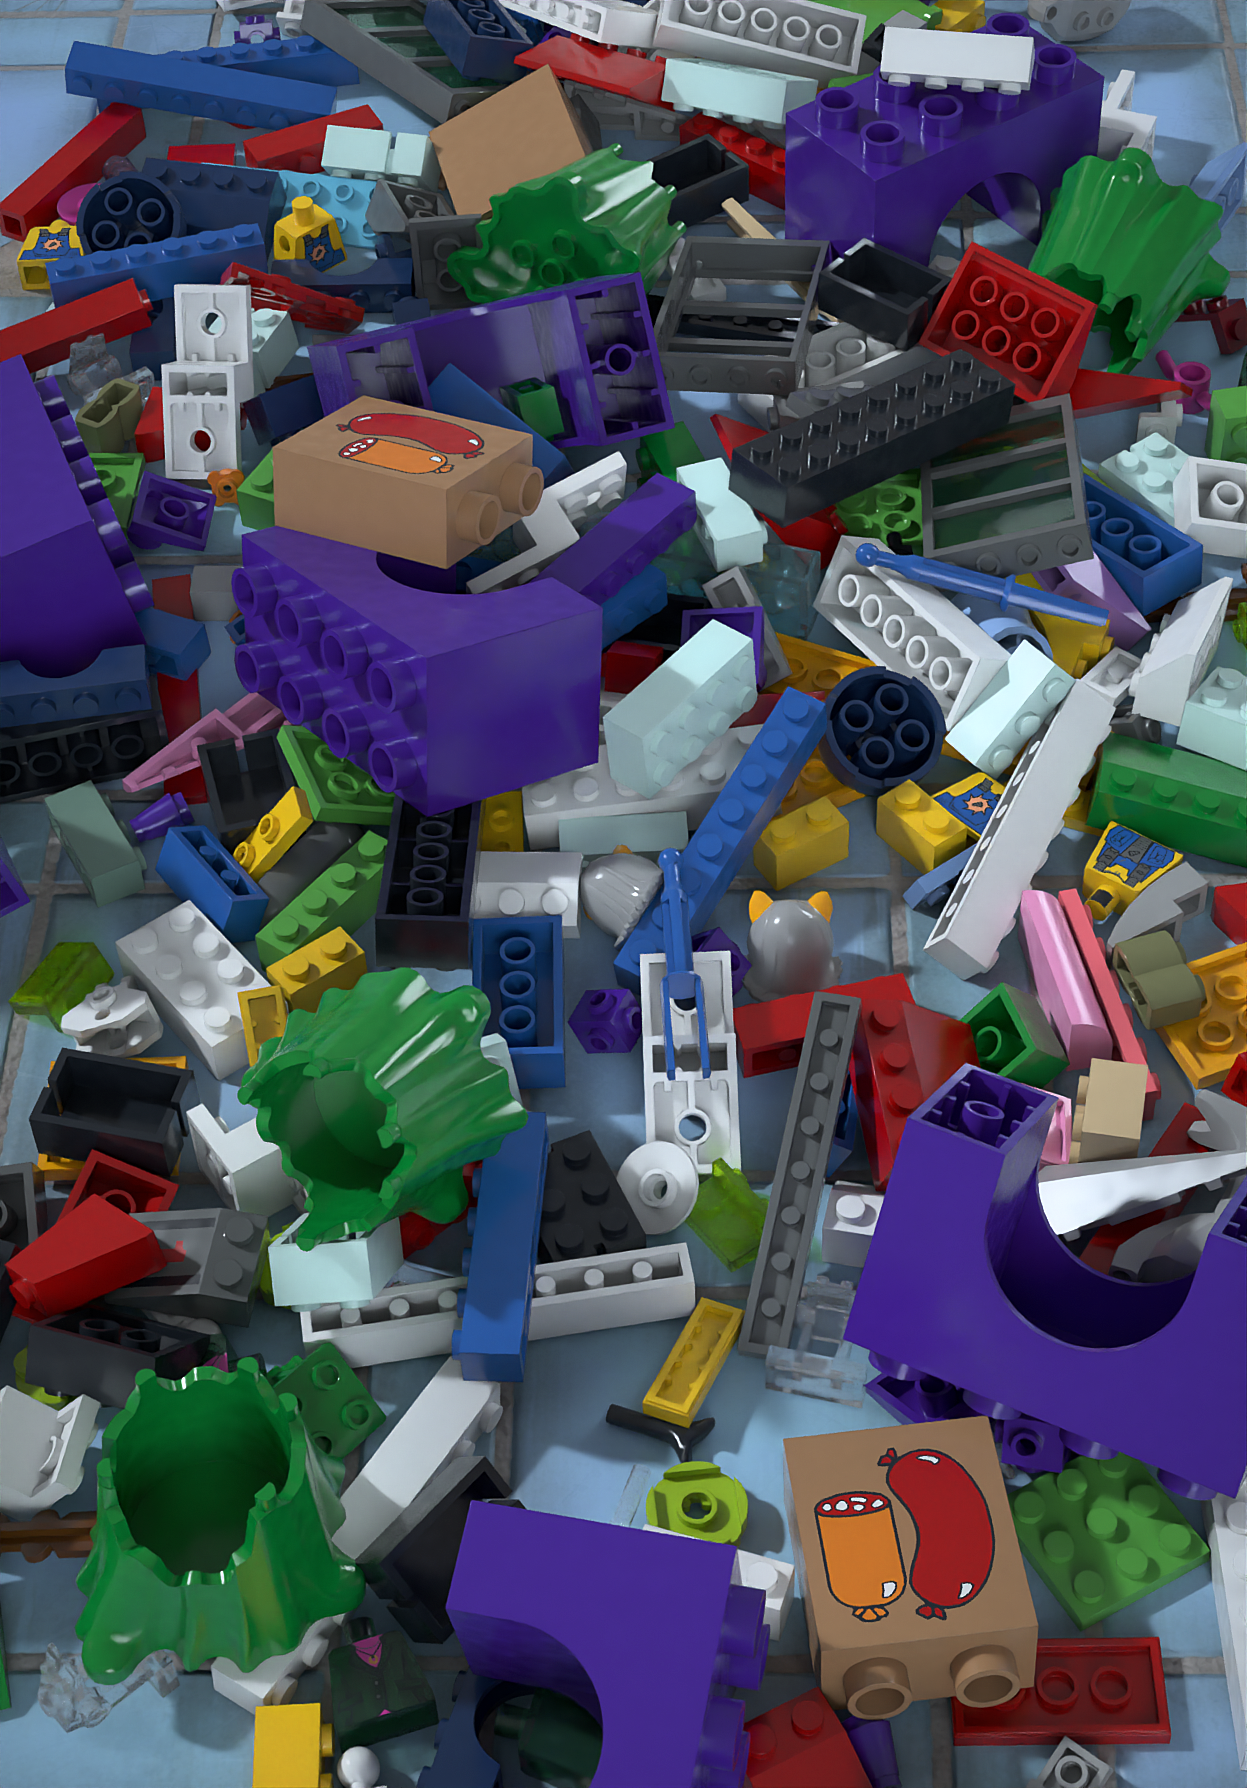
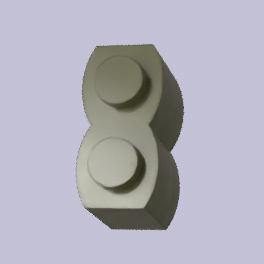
M116 378L102 387L97 395V399L87 403L79 410L75 417V423L88 453H120L125 445V441L135 437L134 433L144 410L138 384Z
M1166 930L1115 943L1112 961L1114 970L1123 989L1130 996L1134 1009L1146 1029L1151 1030L1199 1017L1201 1003L1205 1000L1206 996L1205 987L1200 976L1197 974L1193 975L1186 965V953L1179 941L1175 942L1172 936Z

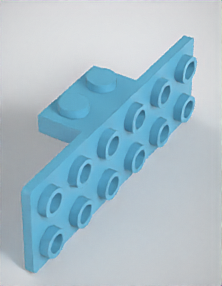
M202 163L279 172L287 196L281 219L293 213V199L307 196L313 200V204L318 205L335 218L344 246L375 250L374 246L378 244L377 237L379 236L373 232L365 218L377 181L334 177L318 173H297L289 170L278 171Z

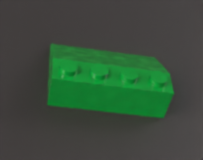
M1110 732L1098 747L1085 825L1106 830L1108 824L1114 821L1165 847L1247 868V771L1219 760Z

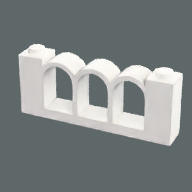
M499 0L503 7L600 43L664 50V48L653 45L659 12L645 9L634 3L622 0Z

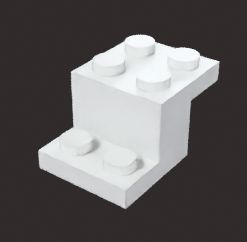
M203 1103L186 1112L198 1167L228 1209L271 1216L294 1204L301 1215L309 1213L303 1207L308 1197L304 1186L298 1180L288 1177L282 1170V1152L279 1146L264 1142L260 1138L256 1128V1118L230 1131L225 1121L220 1116L213 1118Z
M8 1385L0 1390V1512L20 1522L28 1521L38 1512L50 1509L56 1501L66 1494L71 1495L77 1490L85 1473V1468L81 1466L85 1451L94 1441L98 1431V1424L95 1423V1418L100 1402L82 1394L66 1407L57 1411Z

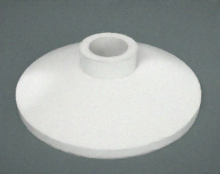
M665 1141L650 1142L633 1151L622 1164L616 1178L646 1235L665 1234L681 1225L691 1213L698 1195L699 1178L692 1158L681 1147ZM667 1184V1191L662 1198V1188Z

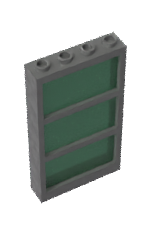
M305 0L300 24L302 30L442 124L512 85L500 84L489 78L472 81L462 77L423 24L427 5L419 0Z
M1070 393L1012 406L1008 424L920 464L923 557L1000 578H1006L1012 574L1018 576L1094 559L1078 429ZM933 586L939 592L949 591L947 589Z

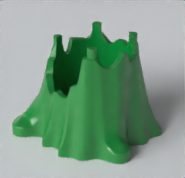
M613 143L608 148L598 149L553 173L520 182L511 187L508 192L493 194L489 199L493 211L492 219L483 220L476 225V230L483 242L482 249L471 246H461L456 249L447 259L448 272L454 280L465 288L466 295L470 300L482 304L592 277L641 272L647 298L668 266L669 257L678 240L687 230L686 225L681 221H677L673 226H669L667 221L671 200L677 196V190L672 185H667L663 188L651 178L653 162L629 161L617 158L623 152V148L620 144Z
M1135 147L1123 149L1115 161H1106L1092 155L1084 156L1065 171L1062 187L1053 189L1050 195V210H1046L1042 216V238L1028 270L1098 305L1090 331L1093 333L1104 331L1111 334L1109 345L1114 353L1107 372L1129 375L1193 301L1217 298L1226 291L1231 279L1229 271L1216 262L1209 254L1213 246L1222 238L1218 222L1223 216L1224 210L1221 205L1215 202L1201 199L1186 185L1171 186L1163 182L1156 172L1151 157L1141 149Z
M405 967L386 972L366 973L360 977L351 990L331 987L323 992L316 1013L297 1008L287 1016L283 1037H273L261 1044L258 1050L257 1062L243 1074L237 1098L242 1105L250 1104L258 1109L256 1128L260 1138L264 1142L279 1146L282 1152V1170L288 1177L298 1180L308 1194L303 1207L310 1214L299 1227L298 1237L296 1238V1244L301 1250L311 1251L319 1244L338 1239L352 1232H369L410 1211L439 1224H447L454 1221L466 1209L469 1201L468 1191L463 1180V1166L495 1156L500 1150L506 1135L520 1130L527 1124L529 1116L525 1107L515 1100L509 1090L507 1070L500 1065L489 1062L481 1051L480 1042L491 1014V1007L487 996L480 989L470 985H463L449 992L439 993L428 986L425 979L417 971Z
M252 1357L242 1358L237 1364V1371L227 1373L214 1366H202L193 1368L186 1376L176 1381L156 1377V1373L151 1369L140 1370L135 1376L136 1387L128 1397L125 1409L112 1418L102 1435V1460L96 1466L98 1476L97 1522L90 1531L94 1544L87 1560L76 1576L78 1589L88 1597V1601L74 1627L77 1638L83 1642L81 1653L83 1667L87 1676L95 1683L116 1685L125 1681L145 1657L155 1651L168 1649L174 1651L179 1656L184 1668L189 1672L197 1670L201 1664L210 1658L224 1657L233 1661L243 1673H250L266 1659L272 1656L286 1655L294 1651L302 1643L306 1632L315 1622L326 1617L350 1612L356 1609L364 1600L366 1595L365 1573L355 1564L356 1561L353 1558L344 1554L331 1540L346 1520L345 1508L339 1496L340 1486L345 1476V1465L341 1457L327 1455L316 1446L298 1408L295 1395L283 1393L277 1396L266 1377L259 1372L257 1360Z

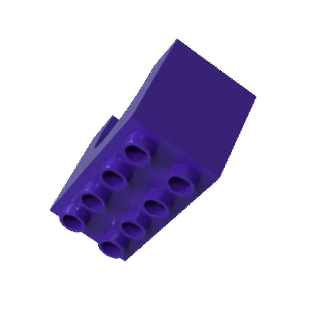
M1007 12L993 15L988 19L987 25L969 33L1033 37L1035 59L1029 90H1021L1019 95L1002 94L998 92L999 88L984 87L982 92H968L961 89L962 85L947 84L946 89H931L925 87V82L910 81V86L907 87L893 86L888 84V80L882 78L880 72L881 65L874 70L873 75L851 85L831 87L820 91L814 101L786 113L785 239L829 241L831 264L839 257L844 259L846 251L863 238H866L928 267L934 239L942 222L953 206L966 194L1038 247L1042 238V216L1046 210H1050V195L1053 189L1062 187L1065 171L1075 165L1080 158L1091 155L1097 157L1105 77L1077 59L1073 49L1065 45L1055 44L1030 27L1028 19L1024 16Z
M641 272L592 277L307 347L324 417L363 395L433 411L428 387L444 368L451 363L502 405L503 401L499 387L533 377L553 386L564 431L554 434V440L549 442L556 449L581 445L602 447L675 428Z
M20 354L0 362V662L19 660L28 672L39 677H68L92 665L102 649L146 645L147 642L135 613L150 608L155 604L54 374L33 382L24 359Z
M279 526L242 534L243 567L234 570L231 580L234 600L241 613L245 616L246 643L236 648L234 656L235 668L241 684L249 693L260 694L282 710L290 723L293 725L301 724L327 743L335 756L338 758L346 757L372 776L384 792H394L422 814L429 817L598 763L603 607L553 577L497 592L467 595L456 594V563L448 569Z
M965 1063L907 1118L843 1340L870 1350L868 1359L871 1365L890 1377L900 1380L917 1381L929 1374L964 1388L962 1397L965 1403L983 1415L996 1419L1012 1420L1020 1417L1023 1412L1060 1428L1058 1435L1062 1443L1083 1456L1107 1460L1115 1458L1121 1452L1158 1467L1156 1474L1158 1480L1176 1494L1195 1500H1210L1215 1498L1219 1492L1235 1499L1247 1477V1176L1210 1230L1196 1270L1172 1280L1154 1283L1130 1282L1103 1274L1077 1258L1062 1243L1051 1227L1041 1202L1038 1179L1039 1163L1059 1097Z
M471 1500L445 1609L472 1674L549 1689L569 1698L586 1710L603 1730L601 1756L597 1771L589 1788H743L749 1756L750 1732L743 1731L745 1701L732 1699L731 1697L733 1687L755 1691L760 1690L768 1655L770 1624L763 1623L766 1590L742 1586L737 1546Z

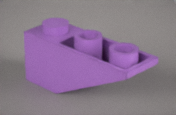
M1094 551V559L1031 572L1045 592L1109 610L1107 618L1110 620L1108 636L1114 637V644L1126 652L1134 647L1152 629Z

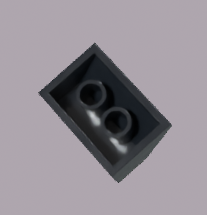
M84 1304L29 1325L25 1383L43 1387L44 1392L48 1395L59 1397L73 1395L80 1397L82 1394H85L100 1402L99 1408L114 1406L125 1409L128 1397L136 1387L135 1376L140 1370L151 1369L156 1373V1377L173 1381L180 1380L193 1368L199 1366L210 1345L211 1335L91 1304Z

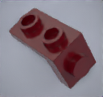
M1222 295L1205 301L1203 299L1196 300L1175 321H1210L1221 354H1232L1247 345V307L1244 298L1228 299L1227 295Z

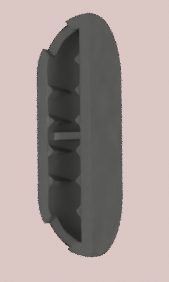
M318 821L260 879L257 885L270 899L258 933L365 835L364 830L359 824Z

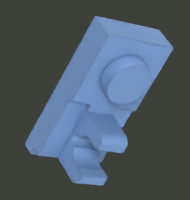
M977 843L920 877L903 894V898L912 910L926 901L931 907L952 892L948 886L950 884L956 886Z

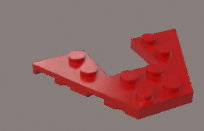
M232 262L222 274L221 282L218 284L251 285V308H254L255 312L264 308L287 311L292 321L305 323L304 327L308 329L349 334L363 322L365 308L356 306V302L351 299L334 298L292 283L289 277L277 274L269 275L239 263Z

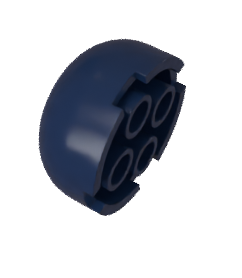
M119 172L118 176L110 178L100 185L95 184L84 197L77 214V236L86 255L97 251L127 248L133 244L143 245L163 241L171 237L180 238L187 236L185 214L177 198L159 179L142 172Z
M886 666L866 667L844 677L825 699L827 730L817 744V748L828 771L844 786L865 795L883 796L909 779L917 784L939 760L943 736L946 733L944 715L933 693L916 677L913 676L910 679L900 673L886 670ZM848 754L851 756L850 760L846 758Z

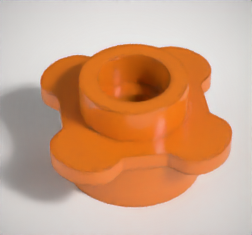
M222 469L208 474L207 482L211 485L212 494L217 496L215 506L220 507L224 503L233 502L239 505L236 490L245 479L242 471L238 469ZM229 485L231 489L227 491L224 489V486Z

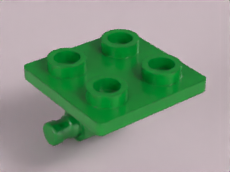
M330 1342L322 1344L305 1360L299 1355H295L286 1365L282 1367L274 1366L263 1375L277 1396L283 1393L295 1395L298 1408L316 1446L327 1455L343 1459L386 1421L384 1412Z

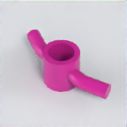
M1167 350L1159 351L1155 356V360L1164 376L1169 381L1182 382L1193 389L1191 397L1176 400V404H1182L1183 413L1196 414L1204 409L1210 411L1212 396L1209 393L1211 370L1206 365L1194 361L1180 363L1176 366Z

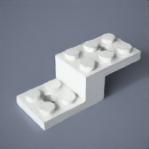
M1122 69L1116 82H1110L1106 101L1102 100L1097 157L1106 161H1115L1123 149L1128 147L1141 149L1151 159L1153 157L1157 116L1131 112L1135 80L1134 71Z
M174 285L177 361L161 365L166 478L207 479L208 474L215 470L238 469L242 471L240 402L254 397L251 285ZM211 312L217 314L222 322L221 329L216 334L211 333L205 324L206 317ZM199 430L205 431L210 437L211 445L207 451L200 450L195 444V434Z
M618 451L544 489L541 501L535 512L530 516H524L513 524V541L522 554L466 582V595L497 592L529 583L580 539L575 529L580 527L587 520V517L600 510L604 513L617 507L624 498L627 463Z
M730 951L693 952L694 973L701 977L704 987L711 1064L710 1078H702L696 1007L690 1011L681 1010L674 1003V999L670 998L676 1080L668 1081L666 1074L660 983L662 978L666 976L665 953L640 954L646 1144L655 1141H665L681 1147L692 1158L698 1175L741 1174ZM690 1115L700 1117L706 1124L704 1136L696 1141H689L683 1138L679 1131V1124L682 1119Z

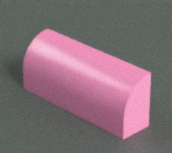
M1022 891L1018 940L1048 1022L1070 1062V1065L1065 1068L1066 1071L1090 1068L1092 1058L1111 1060L1113 1041L1060 902L1056 897L1044 891Z

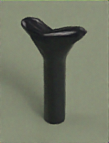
M613 1403L610 1405L606 1415V1423L667 1442L676 1452L680 1463L692 1461V1447L705 1439L715 1427L714 1417L692 1421L690 1427L686 1428Z

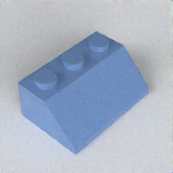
M1245 142L1207 162L1199 175H1193L1189 187L1198 197L1222 206L1224 212L1218 222L1221 233L1242 204L1247 171V143Z

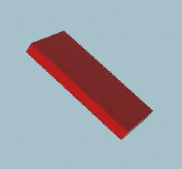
M1159 1637L1038 1638L1034 1687L1020 1688L1017 1694L1008 1701L990 1707H971L961 1703L956 1696L950 1697L953 1746L1059 1745L1064 1736H1067L1078 1745L1170 1744L1171 1727Z

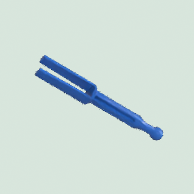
M871 543L860 545L855 554L857 562L864 567L876 565L888 568L913 581L999 603L1002 612L1007 610L1008 605L1099 627L1106 625L1109 610L1015 583V574L1004 579L914 554L896 555L880 551Z
M675 848L663 850L658 858V864L664 873V891L660 901L666 976L662 978L660 983L666 1074L668 1081L676 1080L670 998L682 1000L695 996L702 1078L707 1079L711 1075L704 987L701 977L694 973L688 896L683 890L680 875L684 859L681 852Z

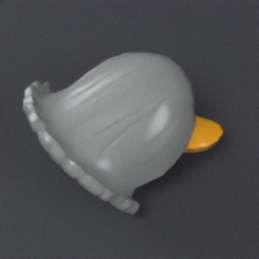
M617 845L612 855L603 856L590 862L581 874L579 890L584 913L588 919L593 920L606 934L618 938L614 944V948L618 952L621 951L638 924L641 914L644 913L655 893L664 883L663 871L650 859L633 855L632 851L625 845Z
M760 890L753 892L749 903V915L752 922L747 937L749 954L747 956L744 955L752 966L742 979L744 981V988L749 991V995L753 1000L761 1003L784 998L792 994H803L839 985L838 979L843 971L841 967L843 962L838 956L832 957L834 939L829 923L833 905L828 892H817L807 901L796 899L773 901L765 892Z

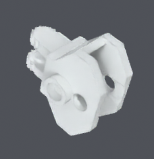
M132 975L121 978L120 985L114 987L109 986L107 983L96 985L92 993L86 994L83 1002L62 1016L61 1029L64 1034L73 1036L77 1043L76 1050L126 1058L140 1054L162 1037L163 1024L147 992L139 990L138 984Z

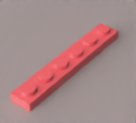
M1076 888L1059 891L1058 901L1063 909L1113 1041L1111 1061L1147 1065L1145 1043L1141 1037L1136 1038L1134 1034L1131 1008L1128 1003L1122 1004L1119 996V980L1115 970H1109L1107 967L1105 945L1101 937H1095L1093 917L1089 905H1082ZM1149 1069L1142 1121L1153 1119L1156 1100L1161 1098V1085L1156 1072L1150 1073Z

